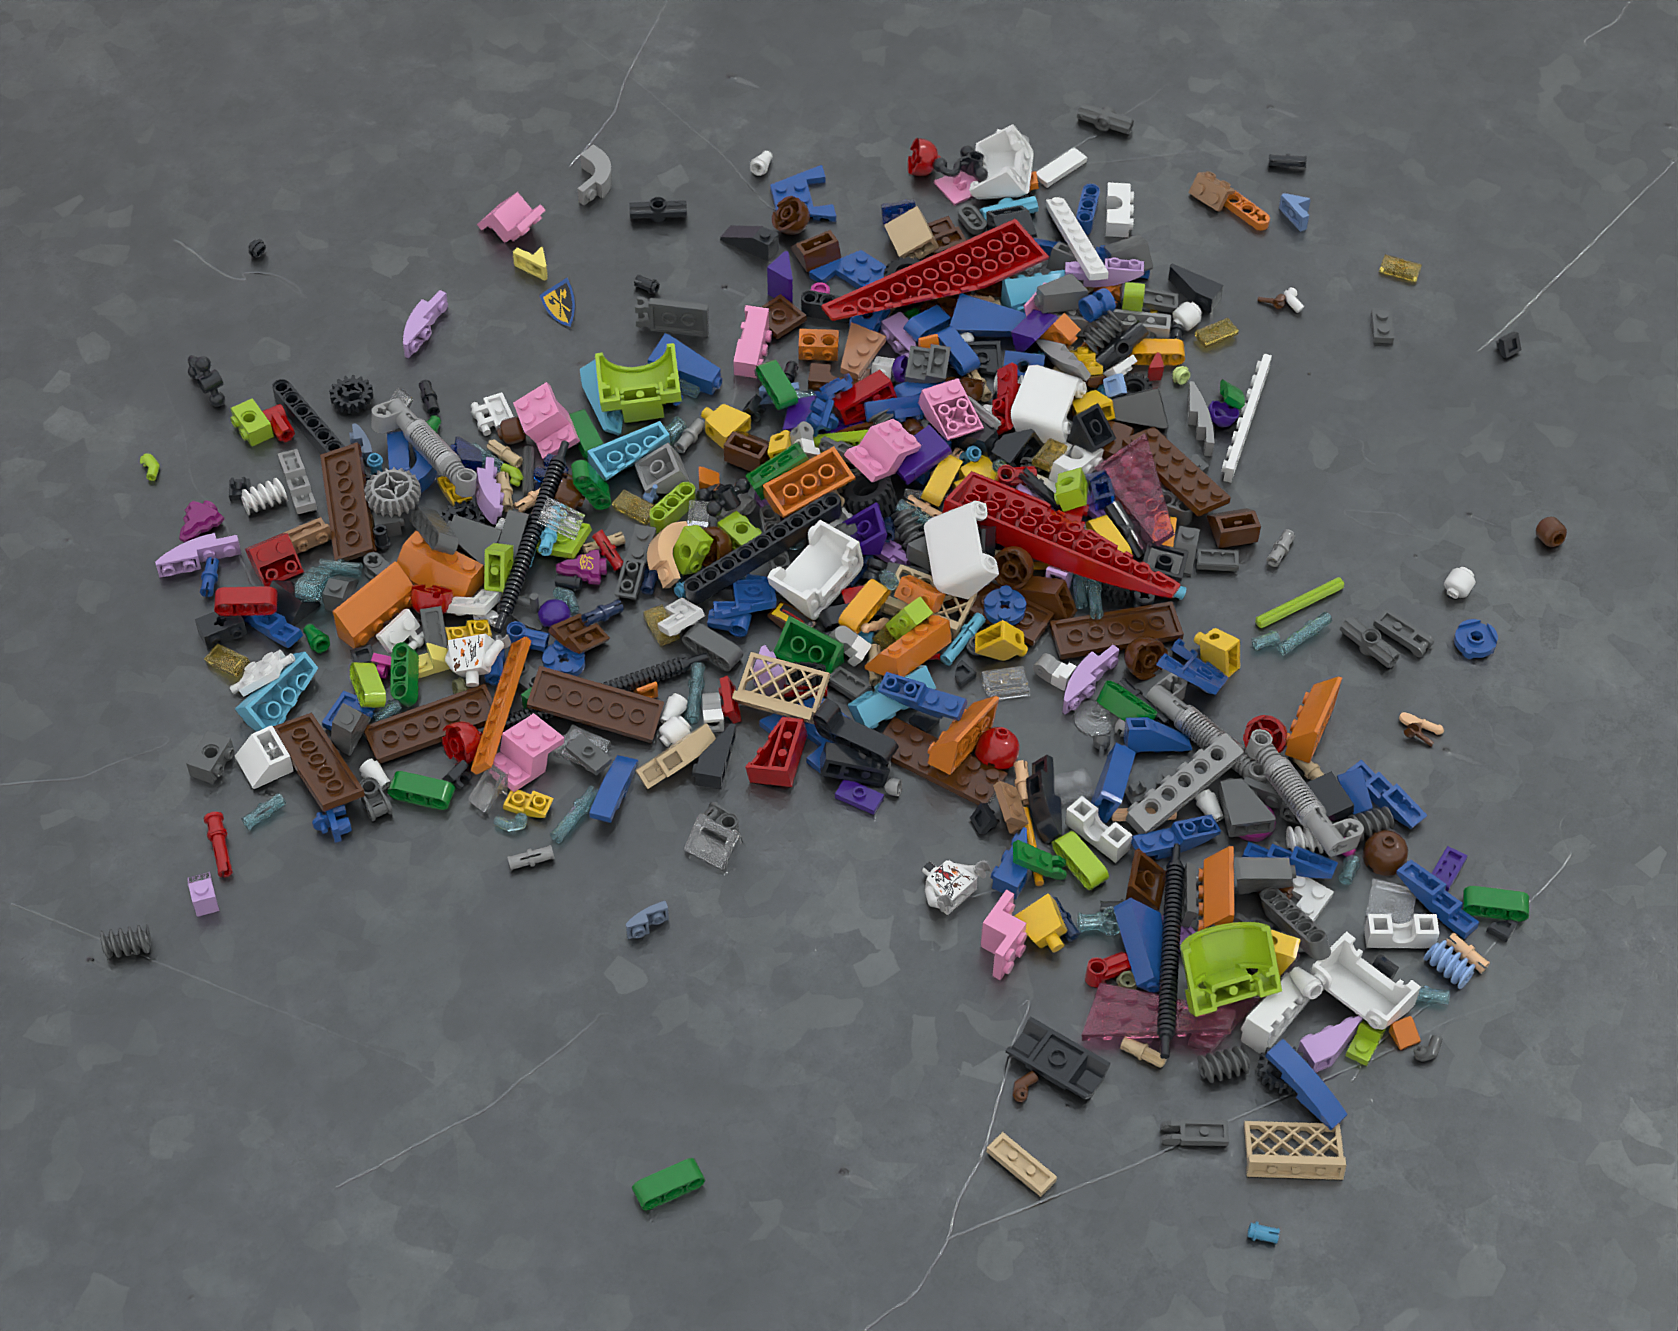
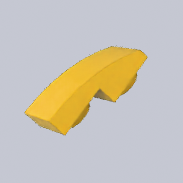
M1077 347V350L1070 351L1074 353L1078 361L1083 362L1091 375L1103 374V366L1096 362V353L1088 347Z
M441 476L437 478L439 487L452 506H455L456 501L462 504L463 500L466 502L473 500L472 496L461 497L456 494L454 484L447 477Z
M488 619L468 620L466 626L445 627L447 644L448 640L480 634H487L492 638Z
M510 790L503 804V809L520 815L545 818L554 798L536 791L529 794L521 790L515 792Z

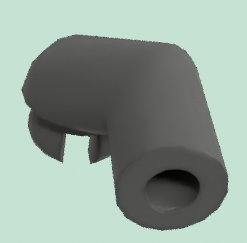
M1432 1035L1427 1047L1423 1045L1421 1048L1419 1045L1414 1048L1415 1058L1422 1062L1436 1058L1440 1050L1442 1038L1438 1035Z

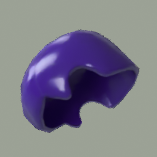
M905 355L897 357L892 364L891 372L897 384L905 381L908 357Z
M1212 401L1208 406L1211 421L1218 427L1231 426L1240 415L1239 409H1231L1226 402Z
M559 599L547 600L540 606L538 611V618L545 628L572 617L567 604Z

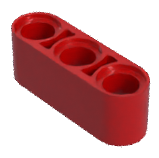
M268 586L222 587L215 591L214 611L221 616L272 615L277 611L278 592L275 588Z

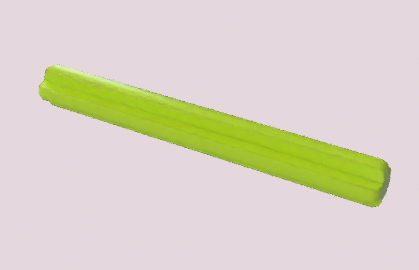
M1337 577L1257 616L1255 623L1259 628L1270 625L1343 589L1344 581Z

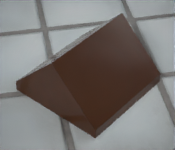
M1140 849L1135 850L1125 900L1132 898L1154 910H1159L1166 880V871Z

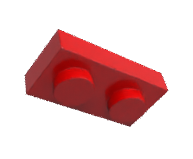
M728 676L720 678L721 687L719 688V694L724 702V705L721 707L724 716L729 717L732 723L735 724L741 721L739 704L732 699L736 686Z

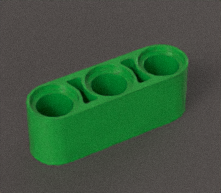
M777 360L756 366L757 376L778 410L798 404L797 393Z
M582 409L569 415L580 440L576 445L583 458L587 460V451L603 445V442L586 410Z
M578 460L573 462L571 471L574 486L594 508L598 510L609 508L611 497L608 484L587 461Z
M400 642L393 647L391 653L390 693L400 704L410 707L418 699L419 655L408 644Z
M1108 680L1105 682L1096 699L1101 706L1124 722L1126 718L1148 717L1154 720L1157 715V711L1113 681Z
M397 771L393 776L387 793L396 800L446 810L455 792V787L448 781Z
M1468 886L1463 890V911L1471 916L1525 921L1529 918V895L1521 891Z
M689 1158L640 1179L632 1186V1190L643 1210H650L701 1187L706 1179L696 1160Z

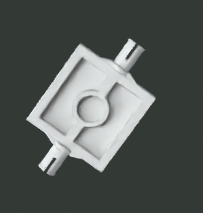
M278 650L275 653L270 652L266 654L262 660L256 663H249L244 669L242 679L230 686L231 692L233 694L240 692L244 697L279 678L282 669L296 661L294 655L290 653L285 656L281 650Z

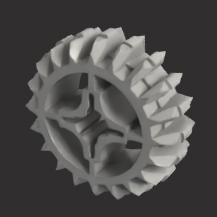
M385 467L384 472L377 471V475H371V480H367L364 490L366 494L365 499L370 509L374 510L376 514L381 513L383 517L389 514L391 518L393 515L398 514L400 517L401 513L408 514L409 509L414 510L415 504H419V498L421 497L420 483L415 475L410 473V470L404 471L403 468L396 470L395 467L392 470H388Z

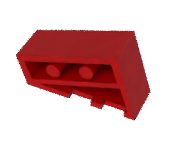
M879 369L855 383L850 389L838 393L832 398L834 401L832 408L834 414L845 425L866 420L865 402L897 398L891 380Z
M782 717L768 735L765 745L757 750L756 757L745 766L750 783L792 787L807 738L804 719Z

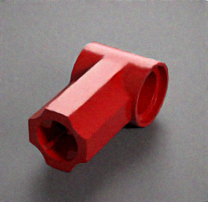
M278 404L262 411L271 423L272 430L278 440L290 441L295 435V431L287 419L283 406Z
M1002 465L997 471L995 481L1010 487L1018 486L1019 484L1026 486L1027 484L1017 476L1020 472L1026 477L1028 476L1022 472L1025 467ZM1028 466L1027 468L1037 477L1035 466ZM1001 475H1006L1009 479H1004Z
M1119 952L1103 959L1098 957L1090 959L1085 974L1086 983L1091 987H1101L1105 980L1116 977L1125 971H1131L1127 954Z

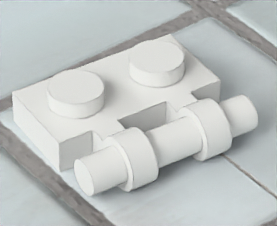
M503 393L483 398V405H478L477 402L471 404V413L477 419V426L485 436L491 433V426H495L497 430L500 428L502 420L514 417ZM489 413L490 417L484 418V414Z
M404 609L376 635L387 653H392L393 647L397 643L404 642L407 638L411 641L408 645L414 650L420 648L425 641L423 631L418 635L415 632L420 627V624L409 609Z

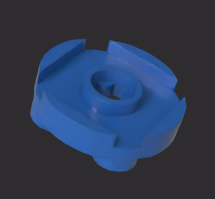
M849 373L844 374L845 378L840 380L838 377L819 388L820 391H815L814 394L818 399L825 400L826 402L829 398H834L837 391L844 392L853 387L851 383L853 379Z
M1005 585L1000 589H995L984 599V614L993 624L1004 620L1011 625H1015L1024 618L1026 601L1019 592L1013 590L1010 586ZM1001 605H1008L1009 609H1002Z
M1469 619L1463 621L1458 626L1454 636V643L1465 658H1482L1494 653L1498 635L1490 624L1487 623L1486 626L1480 623L1481 620ZM1472 636H1475L1476 638H1480V640H1479V641H1475V640L1472 639Z
M555 640L554 644L545 649L542 662L546 668L578 676L585 667L584 652L581 654L576 653ZM567 658L568 662L563 661L562 663H560V659Z

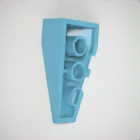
M593 360L580 368L582 387L603 430L620 435L623 414L621 410L602 412L596 361Z

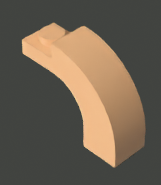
M686 521L668 525L649 544L647 551L649 570H657L663 588H670L681 579L673 558V548L683 527L688 526Z

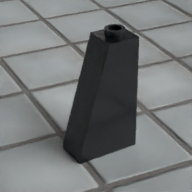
M980 419L984 429L951 439L950 441L952 446L967 450L970 446H976L981 450V455L989 457L992 454L991 451L994 444L999 440L997 430ZM929 422L928 425H930L940 436H942L936 430V428Z

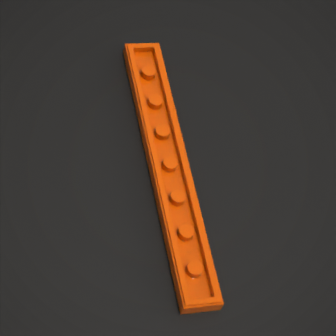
M527 636L512 643L472 764L471 771L476 775L492 768L531 644V640Z

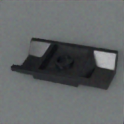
M1031 1016L1016 1042L1005 1051V1053L1024 1063L1028 1069L1064 1090L1067 1088L1085 1100L1093 1096L1104 1080L1111 1064Z

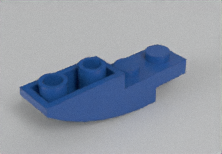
M889 672L885 673L878 688V692L888 698L940 719L947 717L960 721L968 703L965 698L929 688L923 682Z
M1212 814L1173 822L1171 828L1132 836L1131 844L1135 850L1140 849L1148 857L1154 856L1158 860L1170 857L1175 843L1180 844L1181 853L1218 836L1221 830Z

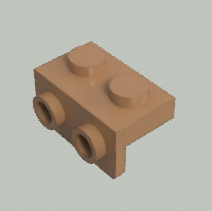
M1206 171L1197 174L1188 193L1216 211H1221L1229 194H1234L1235 190L1231 188L1230 183L1224 180L1220 181L1214 173Z
M321 517L284 532L288 533L296 554L332 539L330 526L325 524Z
M998 781L993 787L1009 833L1015 834L1029 823L1017 788Z

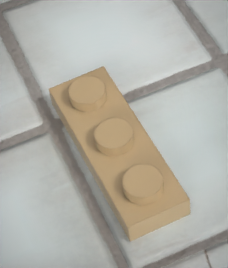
M1003 1132L987 1147L986 1152L1040 1197L1057 1181L1056 1175Z

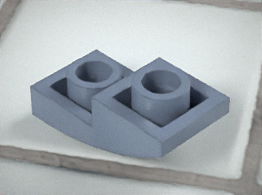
M356 423L352 424L353 432L349 433L351 444L359 443L362 458H365L366 466H368L367 458L372 454L369 439Z
M666 901L649 906L633 916L626 923L627 939L641 938L650 933L649 925H658L669 920Z

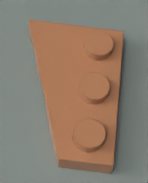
M851 322L841 364V373H849L852 378L858 380L886 342V336Z

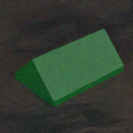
M796 442L745 476L762 501L765 499L763 485L809 459Z
M791 616L788 617L773 651L776 657L787 662L821 663L826 666V672L830 674L844 662L843 643Z

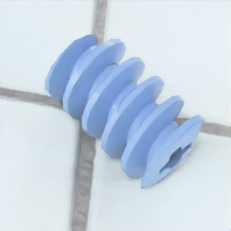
M1446 940L1441 943H1435L1426 952L1424 960H1430L1432 967L1437 965L1438 972L1445 971L1444 977H1452L1451 983H1459L1458 989H1462L1472 978L1476 965L1472 964L1467 967L1468 958L1460 961L1461 953L1458 952L1453 955V946L1445 949Z

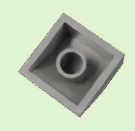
M669 443L634 463L646 493L651 492L654 484L658 486L656 493L669 494L680 483L690 482L680 455Z

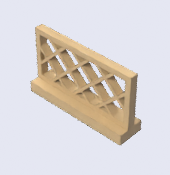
M900 564L888 587L891 592L886 602L880 608L881 612L895 616L909 605L900 599L891 597L892 592L897 589L898 585L896 584L897 582L899 584L902 572L917 577L922 581H928L934 586L932 576ZM977 593L968 602L959 605L956 596L946 595L944 601L954 599L956 606L945 609L942 603V611L932 614L950 620L952 639H955L960 633V629L977 597ZM959 611L961 617L957 622L950 619L948 614Z
M751 652L738 691H734L732 699L741 705L785 717L804 719V722L814 724L813 715L821 705L831 674ZM755 659L762 660L765 665L764 668L757 672L753 669ZM781 665L784 673L774 678L770 669ZM799 670L804 678L794 683L790 674ZM768 671L772 680L761 685L758 676ZM817 675L822 676L821 684L813 688L810 679ZM787 676L791 685L780 690L777 681ZM755 679L758 688L752 691L745 690L747 682ZM807 682L810 691L800 696L796 687ZM774 684L777 693L770 697L766 696L763 689ZM793 689L797 698L787 702L783 694ZM813 694L815 698L813 708L805 707L802 700Z
M1244 1121L1247 1177L1343 1180L1346 1158L1343 1156L1340 1124L1330 1130L1324 1123ZM1250 1129L1260 1130L1264 1134L1257 1139L1250 1133ZM1276 1130H1283L1288 1135L1280 1139L1274 1132ZM1307 1131L1312 1136L1305 1140L1297 1133ZM1323 1132H1334L1335 1137L1329 1141L1321 1134ZM1268 1137L1277 1143L1271 1149L1263 1143ZM1292 1138L1301 1144L1296 1149L1287 1144ZM1317 1139L1325 1146L1318 1150L1310 1143ZM1258 1146L1266 1154H1252V1150ZM1282 1147L1290 1154L1278 1155L1275 1152ZM1306 1148L1314 1155L1302 1156L1300 1152ZM1330 1149L1337 1154V1157H1327L1323 1153Z

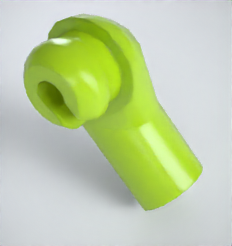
M145 453L140 457V464L144 463L143 466L148 467L146 478L150 481H155L160 464L152 454Z

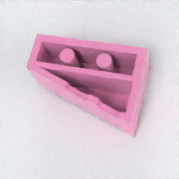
M745 305V322L741 324L743 331L741 338L738 339L733 361L734 375L757 378L754 370L757 365L764 362L763 356L766 357L768 352L767 342H771L772 331L769 330V308Z

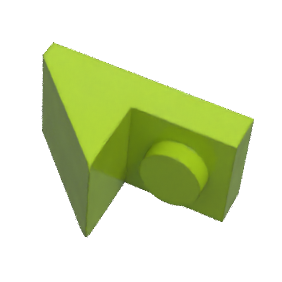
M1364 1019L1358 1026L1357 1033L1346 1052V1057L1367 1066L1386 1028L1383 1030L1375 1029Z

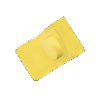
M540 247L534 255L519 248L513 251L514 266L544 281L548 279L543 247Z
M426 643L428 653L419 655L418 679L450 669L445 662V656L448 652L447 648Z

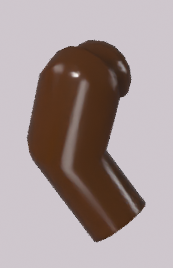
M1030 1071L1014 1082L1013 1097L1016 1101H1025L1028 1097V1087L1038 1081V1077L1033 1071Z

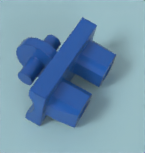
M816 398L810 404L809 409L815 413L811 412L808 414L805 422H808L813 427V436L815 437L821 429L830 431L838 427L839 420L835 417L834 413H831L834 401L830 398L826 402Z
M344 804L325 811L326 815L318 812L316 814L317 817L312 821L314 829L327 833L330 827L335 843L342 841V834L352 831L348 817L338 820L335 818L346 814Z

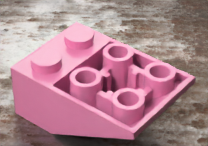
M954 379L921 391L918 403L926 419L947 441L984 429L959 379Z

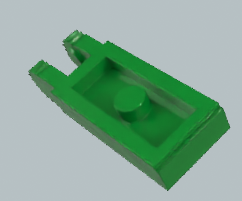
M1020 840L1013 842V863L1045 877L1057 880L1066 878L1067 872L1062 870L1066 866L1064 858L1059 855L1052 856V854Z

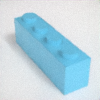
M1065 270L1050 271L1048 275L1034 273V276L1031 277L1017 275L1014 279L1008 277L1002 280L1001 306L1025 313L1024 305L1036 293L1037 287L1065 276Z
M660 421L588 450V463L606 481L618 472L634 466L635 462L666 443L670 444L669 433Z
M306 652L293 654L296 661L285 666L279 678L253 691L235 708L236 712L249 727L255 731H260L271 725L275 726L284 723L286 715L298 701L297 698L305 690L318 669Z
M926 665L918 666L905 676L906 678L923 682L929 688L936 689ZM881 682L874 686V692L867 691L847 705L854 721L871 729L876 728L879 725L878 722L883 719L888 720L896 716L895 712L900 709L910 708L879 693L878 688Z

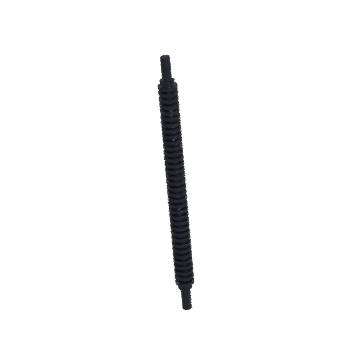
M565 440L561 442L557 455L550 460L497 606L499 616L494 627L496 633L502 632L507 617L514 612L566 467L564 457L569 446V442Z
M703 653L688 659L686 657H677V660L674 658L672 662L668 660L666 663L662 662L661 665L656 664V667L654 665L651 666V669L647 667L645 670L641 669L640 672L635 671V674L633 672L630 673V676L626 674L624 677L620 676L619 679L614 678V681L612 679L609 680V684L607 681L603 682V684L626 691H633V687L637 689L648 685L649 682L653 683L654 680L659 682L660 680H665V678H670V675L674 677L675 673L676 675L686 673V670H689L691 666L708 661V655ZM525 708L523 711L519 710L518 714L513 712V716L511 713L508 714L503 732L532 714L537 715L542 720L543 718L545 720L548 719V715L550 718L554 717V715L531 708L528 711ZM484 727L479 728L477 730L483 733Z
M1177 843L1174 844L1171 860L1166 865L1157 1035L1161 1039L1160 1057L1162 1059L1169 1058L1170 1040L1173 1039L1176 1029L1184 866L1180 861L1181 846Z

